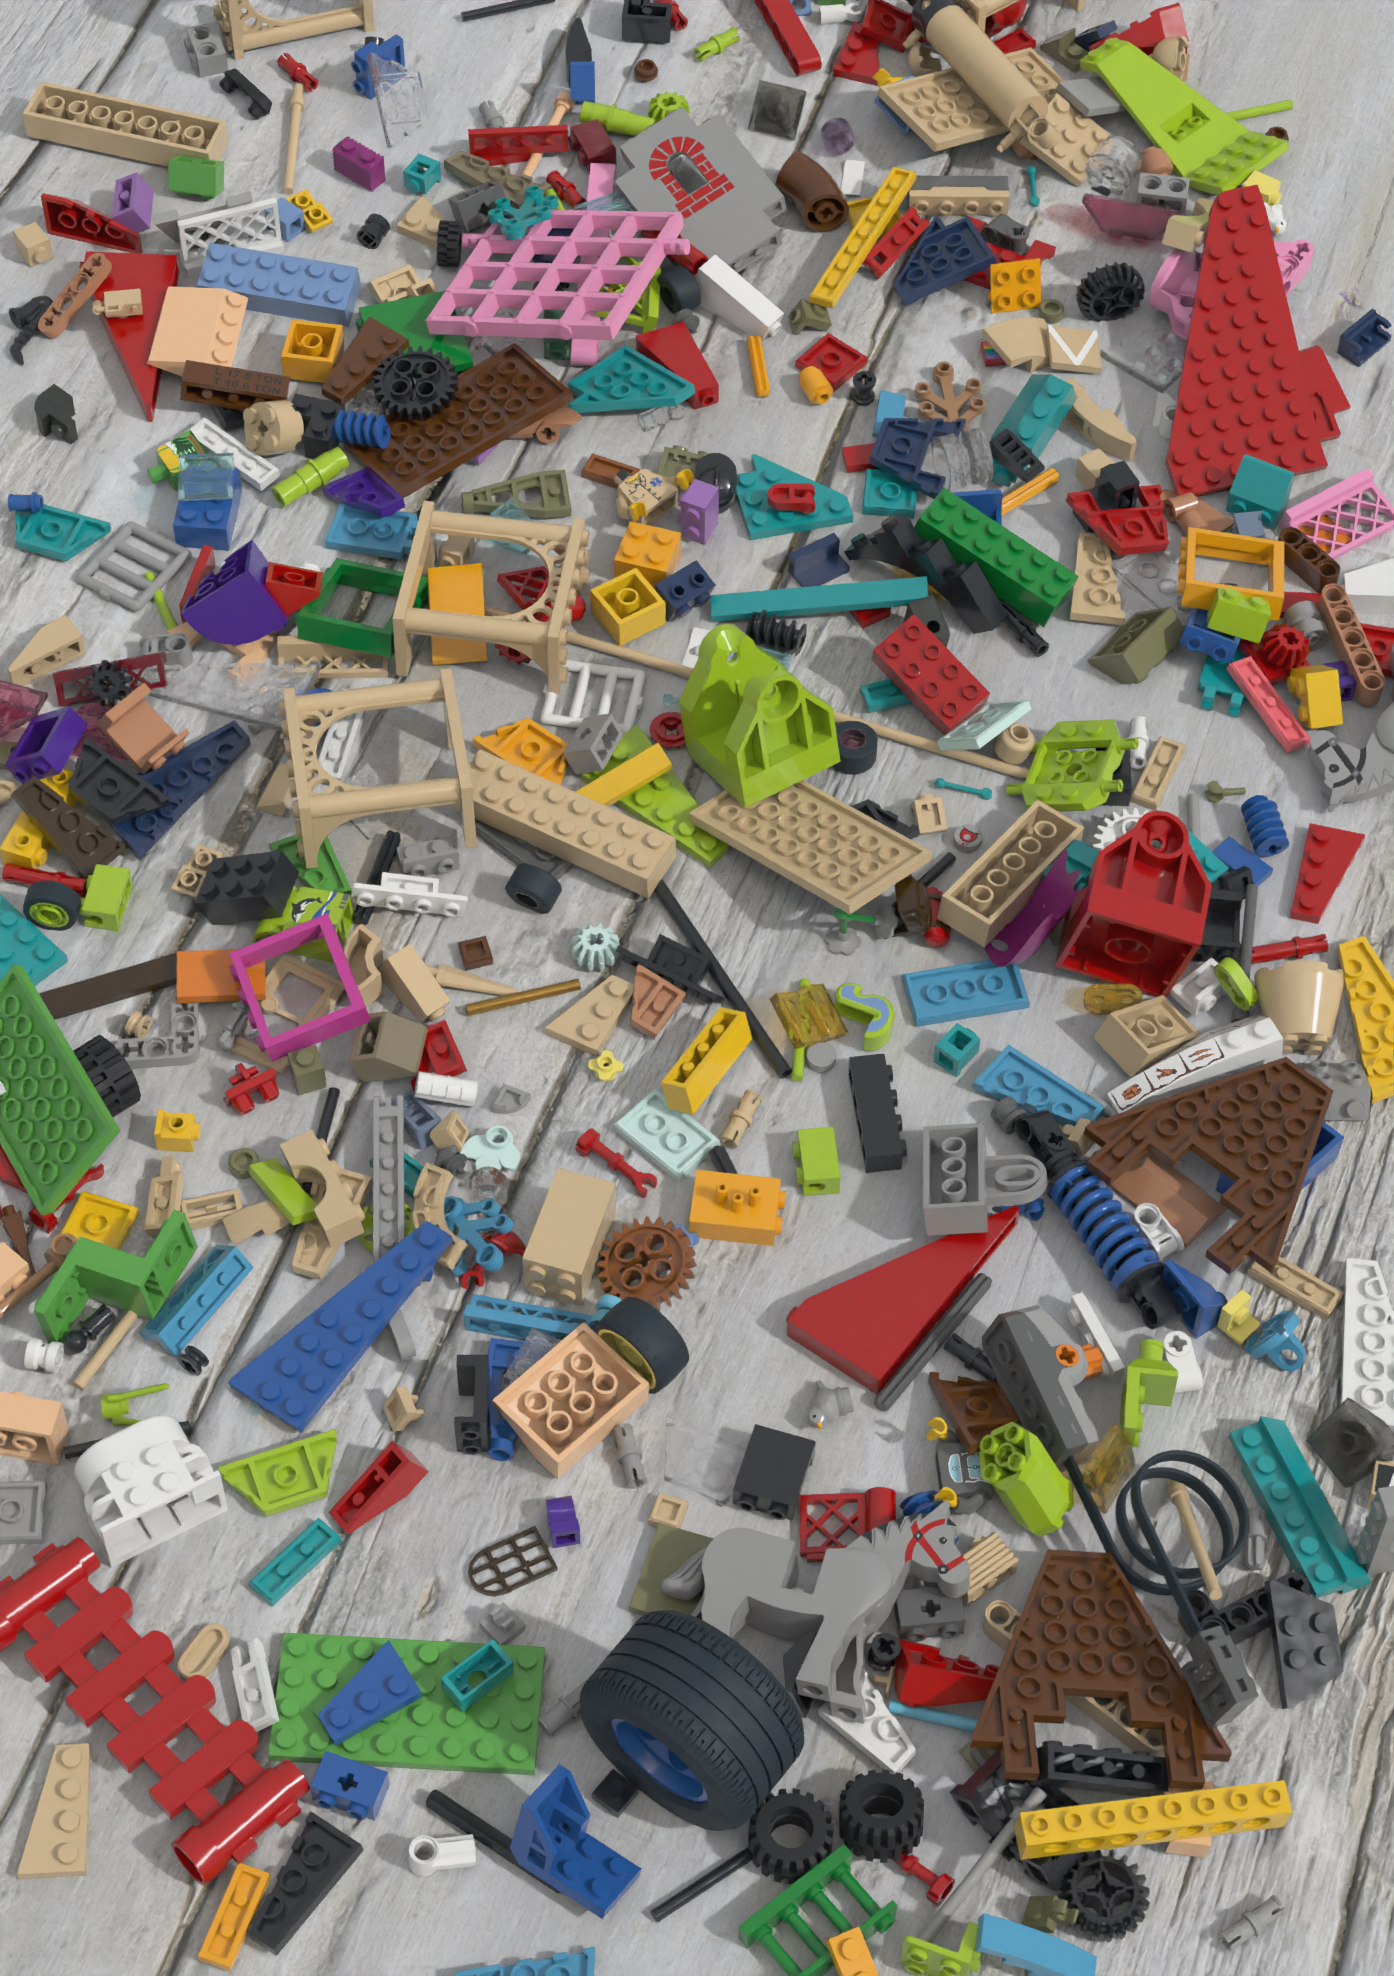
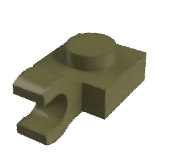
M1056 1895L1030 1896L1021 1924L1045 1933H1054L1057 1923L1075 1924L1079 1910L1066 1908L1068 1901L1059 1899Z

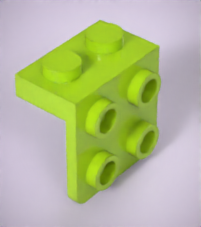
M968 1922L958 1953L916 1937L905 1935L902 1942L900 1963L905 1966L908 1972L918 1976H924L925 1974L930 1976H970L971 1971L977 1973L984 1954L975 1951L978 1924Z

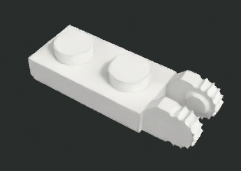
M254 1637L247 1643L251 1662L248 1661L243 1647L239 1645L231 1649V1659L234 1668L232 1674L242 1720L248 1722L258 1732L279 1722L267 1662L265 1661L266 1653L260 1639Z

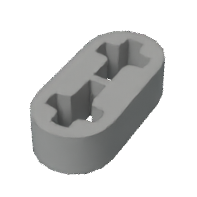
M399 1309L387 1326L401 1360L416 1356V1350L401 1309Z

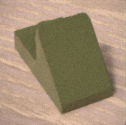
M1076 28L1056 34L1040 45L1041 51L1074 73L1081 69L1079 60L1089 53L1074 43Z

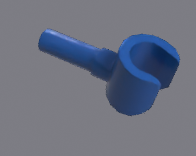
M1041 1198L1029 1202L1027 1206H1017L1020 1208V1214H1025L1027 1218L1033 1221L1039 1220L1045 1209L1043 1207L1044 1200ZM1001 1206V1211L1012 1206Z

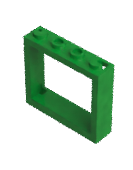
M336 558L331 567H328L325 571L319 597L302 607L295 615L294 623H297L298 638L391 658L395 652L393 633L394 612L384 628L322 616L320 613L339 585L399 596L405 572ZM421 576L413 605V608L423 609L428 601V577Z

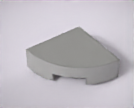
M503 1084L491 1105V1112L509 1114L519 1111L529 1103L531 1094Z

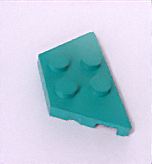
M44 505L43 510L38 511V513L16 511L15 515L17 548L62 561H68L111 531L110 522Z

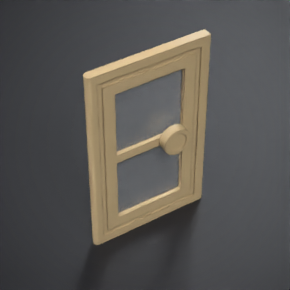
M283 954L266 976V1000H258L271 1037L327 1015L343 994L345 988L342 981ZM247 1020L238 1038L235 1037L236 1041L233 1047L228 1050L268 1070L273 1068L276 1074L281 1076L289 1066L288 1056L272 1062L267 1051L261 1053L255 1038L260 1036L258 1028L252 1029L249 1020Z

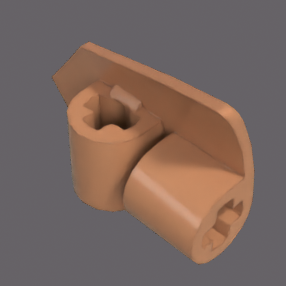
M563 406L509 438H534V433H536L537 438L541 442L554 443L559 438L560 427H571L582 420V416L573 409Z
M1162 490L1160 497L1164 503V515L1170 522L1177 521L1186 536L1188 527L1224 532L1234 525V520L1217 511L1191 492L1176 496L1174 491Z

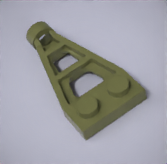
M565 470L536 472L473 489L472 492H461L463 514L480 511L538 518L571 516V503ZM532 487L540 489L542 497L540 503H525L519 500L518 493ZM504 492L512 493V503L492 501L493 495Z

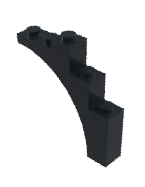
M907 515L895 518V516L886 518L882 521L880 529L868 535L861 533L851 540L852 544L844 551L849 560L867 559L881 561L897 566L917 577L927 576L928 584L950 602L964 618L974 634L992 631L1007 616L1005 609L977 562L964 564L962 561L956 563L942 538L931 541L929 539L922 540Z

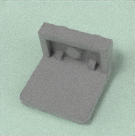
M1315 1060L1311 1063L1303 1064L1305 1071L1334 1090L1324 1120H1369L1371 1086L1361 1064L1350 1060L1342 1061L1341 1063Z

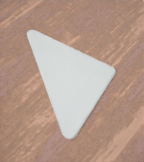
M1163 389L1158 391L1153 421L1154 427L1160 425L1163 409L1167 405H1176V402Z

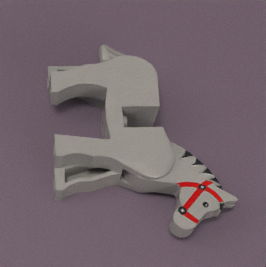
M945 1501L931 1513L909 1515L875 1527L858 1537L846 1548L826 1549L813 1594L801 1588H795L799 1576L795 1541L749 1528H732L717 1535L707 1548L692 1555L677 1571L665 1578L661 1583V1590L669 1597L689 1601L704 1588L702 1598L691 1615L716 1627L732 1639L747 1624L770 1635L798 1642L809 1631L816 1632L817 1635L796 1677L798 1695L829 1701L833 1717L864 1724L866 1708L861 1692L865 1681V1645L868 1639L889 1617L906 1579L909 1576H916L926 1582H936L944 1595L958 1598L969 1590L970 1569L968 1562L955 1546L957 1525L949 1519L950 1503Z

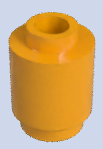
M809 366L800 372L798 377L799 385L810 402L814 405L826 403L833 394V388L822 371L814 366Z

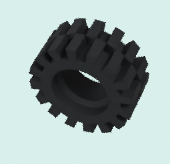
M440 220L437 265L440 267L459 268L462 252L461 221Z

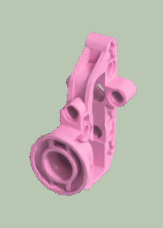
M1305 239L1296 240L1295 242L1274 241L1287 298L1288 294L1299 284L1311 268L1314 246ZM1176 248L1164 261L1155 277L1149 295V305L1158 311L1168 314L1172 332L1187 340L1202 254L1196 250L1187 252Z

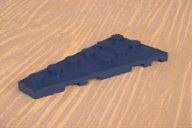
M233 720L181 749L176 755L167 757V761L156 771L151 768L145 774L140 772L137 775L169 798V805L110 825V827L129 847L136 858L140 860L251 745L250 737Z

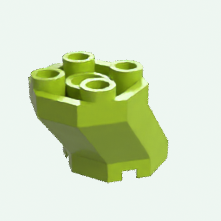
M1014 1422L993 1430L990 1435L984 1436L980 1442L981 1452L979 1453L981 1477L991 1483L1015 1522L1039 1537L1061 1529L1065 1520L1061 1519L1064 1512L1070 1513L1074 1506L1072 1482L1062 1476L1038 1437Z

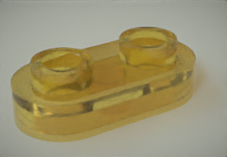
M1094 984L1085 990L1083 1005L1092 1014L1109 1015L1112 1012L1141 1003L1143 996L1140 989L1131 984Z

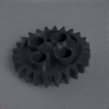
M410 346L408 353H404L399 349V356L396 357L393 354H389L390 362L382 360V368H376L377 376H373V389L377 403H381L382 410L388 409L390 416L398 412L400 420L405 415H408L409 421H412L414 416H418L419 420L423 421L424 414L433 418V411L443 413L442 405L450 407L449 399L456 398L455 391H458L457 372H455V366L450 364L449 357H442L441 351L433 355L431 347L427 352H423L422 346H419L415 352ZM419 366V369H418V377H419V378L416 379V375H415L416 367ZM415 388V390H416V397H415V400L412 401L413 396H414V394H413V389Z

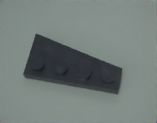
M312 1811L309 1812L305 1820L306 1826L301 1836H297L291 1847L293 1851L286 1865H282L276 1877L278 1881L272 1893L267 1894L248 1932L252 1940L275 1956L280 1953L364 1851L359 1842Z

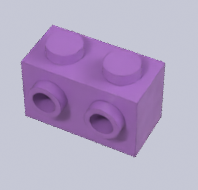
M137 172L116 180L112 218L139 233L150 229L154 191Z
M694 479L687 492L683 491L679 498L678 506L681 507L678 524L681 525V537L705 545L718 525L719 487Z

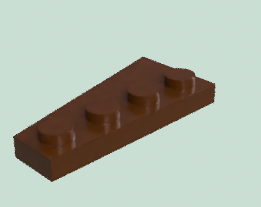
M369 316L321 387L322 395L333 402L346 404L373 380V376H377L376 368H382V360L390 362L389 354L397 357L399 356V349L404 352L409 347V339Z

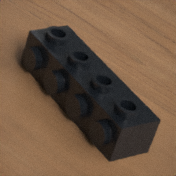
M1044 1741L1042 1746L1037 1748L1039 1776L1037 1781L1030 1780L1031 1785L1139 1797H1151L1169 1792L1165 1757L1152 1756V1753L1147 1751L1123 1753L1120 1748L1097 1750L1093 1749L1092 1745L1076 1744L1072 1747L1063 1746V1743L1060 1741Z

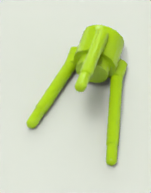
M163 1383L124 1393L102 1394L101 1408L103 1418L112 1419L113 1426H131L141 1421L124 1418V1414H130L129 1399L167 1390L169 1384Z

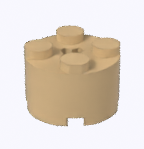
M287 400L258 402L250 408H246L243 413L246 447L251 451L254 450L259 455H274L295 451L297 449L295 448L297 442L302 441L304 425L300 412H295L291 406L294 404Z

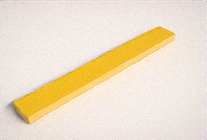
M893 166L809 295L810 303L831 309L834 308L916 181V172Z

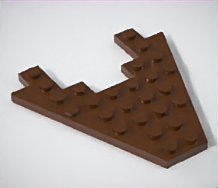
M1284 1057L1088 1124L1085 1127L1084 1135L1102 1148L1087 1161L1086 1168L1110 1186L1148 1150L1170 1167H1173L1192 1150L1235 1182L1221 1195L1220 1204L1240 1218L1207 1249L1205 1257L1229 1275L1248 1257L1272 1274L1275 1271L1334 1090L1289 1058Z
M1048 1549L971 1736L969 1748L1000 1749L1003 1779L1037 1781L1039 1765L1034 1722L1064 1724L1066 1718L1064 1695L1125 1699L1129 1728L1162 1730L1169 1788L1202 1790L1205 1784L1202 1761L1229 1762L1232 1755L1231 1749L1217 1727L1209 1729L1181 1667L1111 1553Z

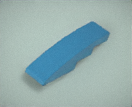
M983 1913L978 1918L975 1951L1002 1957V1963L1029 1970V1976H1095L1097 1957L1071 1943L1045 1932Z

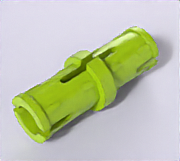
M732 27L720 35L711 36L709 41L693 49L694 54L699 52V54L695 55V58L699 62H703L716 53H723L725 48L740 41V36L734 38L735 35L739 34L738 31Z

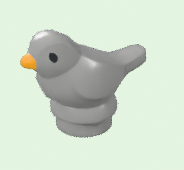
M821 1380L816 1381V1387L819 1392L814 1407L808 1414V1422L812 1428L822 1429L825 1424L835 1422L839 1415L846 1416V1413L853 1412V1405L848 1387H837L833 1390L824 1386Z

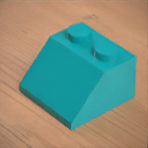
M1245 454L1230 489L1226 511L1232 514L1263 511L1262 525L1275 530L1287 509L1294 472Z

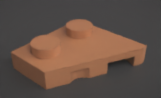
M639 964L635 972L630 1025L655 1040L685 999L686 992Z

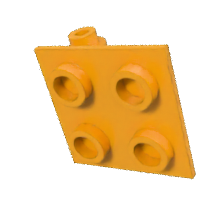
M1040 258L990 264L991 291L987 292L988 302H991V313L1039 307L1041 303Z

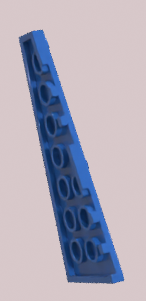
M429 1221L424 1222L234 1375L228 1382L230 1387L299 1433H302L453 1242L451 1235Z

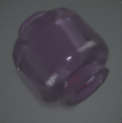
M843 118L830 119L821 128V139L828 153L843 155L854 146V133L847 120Z

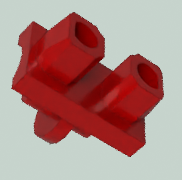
M242 1063L235 1065L237 1074L228 1079L232 1086L240 1082L241 1084L225 1091L226 1097L223 1100L227 1107L232 1105L236 1112L243 1116L255 1109L250 1095L259 1092L265 1104L277 1099L280 1093L275 1082L277 1077L275 1070L271 1068L250 1078L259 1073L255 1065L248 1069Z

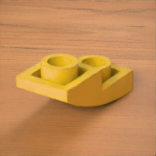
M307 189L285 198L304 211L305 228L311 233L333 223L332 217L322 203H316Z

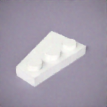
M865 1671V1681L861 1692L866 1708L864 1724L833 1717L829 1701H826L819 1708L818 1715L881 1768L890 1770V1774L899 1773L915 1756L916 1748L896 1717H893L883 1702V1697L878 1689L875 1690Z

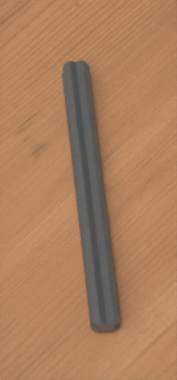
M979 1273L877 1394L874 1401L876 1407L884 1412L891 1408L989 1290L992 1283L990 1277L984 1273Z

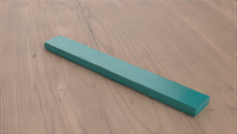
M926 576L711 595L712 622L750 619L755 611L757 615H760L763 609L767 610V618H769L773 613H776L777 617L908 606V603L928 596V579Z

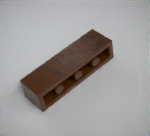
M186 360L181 383L180 400L244 411L258 402L288 400L290 377Z

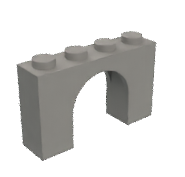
M1394 1486L1378 1488L1374 1501L1371 1502L1369 1515L1365 1519V1527L1360 1533L1359 1544L1355 1547L1358 1562L1360 1565L1363 1564L1368 1575L1394 1571Z

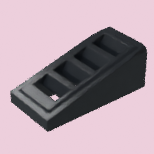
M1006 428L990 440L988 455L1025 483L1045 470L1043 463L1009 429ZM1029 464L1030 467L1024 470L1023 468Z

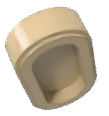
M216 1623L204 1626L181 1654L177 1661V1669L180 1678L184 1682L193 1675H201L207 1678L229 1650L230 1637L224 1626Z

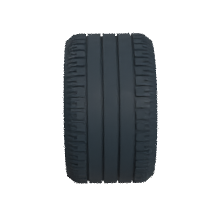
M653 1611L640 1617L589 1677L580 1692V1715L583 1724L594 1743L615 1768L657 1804L677 1817L707 1830L725 1831L737 1829L744 1825L800 1756L804 1746V1726L800 1712L791 1696L776 1677L756 1657L727 1634L697 1617L680 1611Z

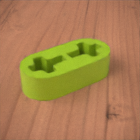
M1225 957L1214 967L1213 970L1216 978L1237 1007L1247 1011L1259 1001L1257 990L1236 961Z

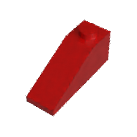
M391 1441L328 1513L345 1533L350 1534L406 1497L429 1471L411 1451Z

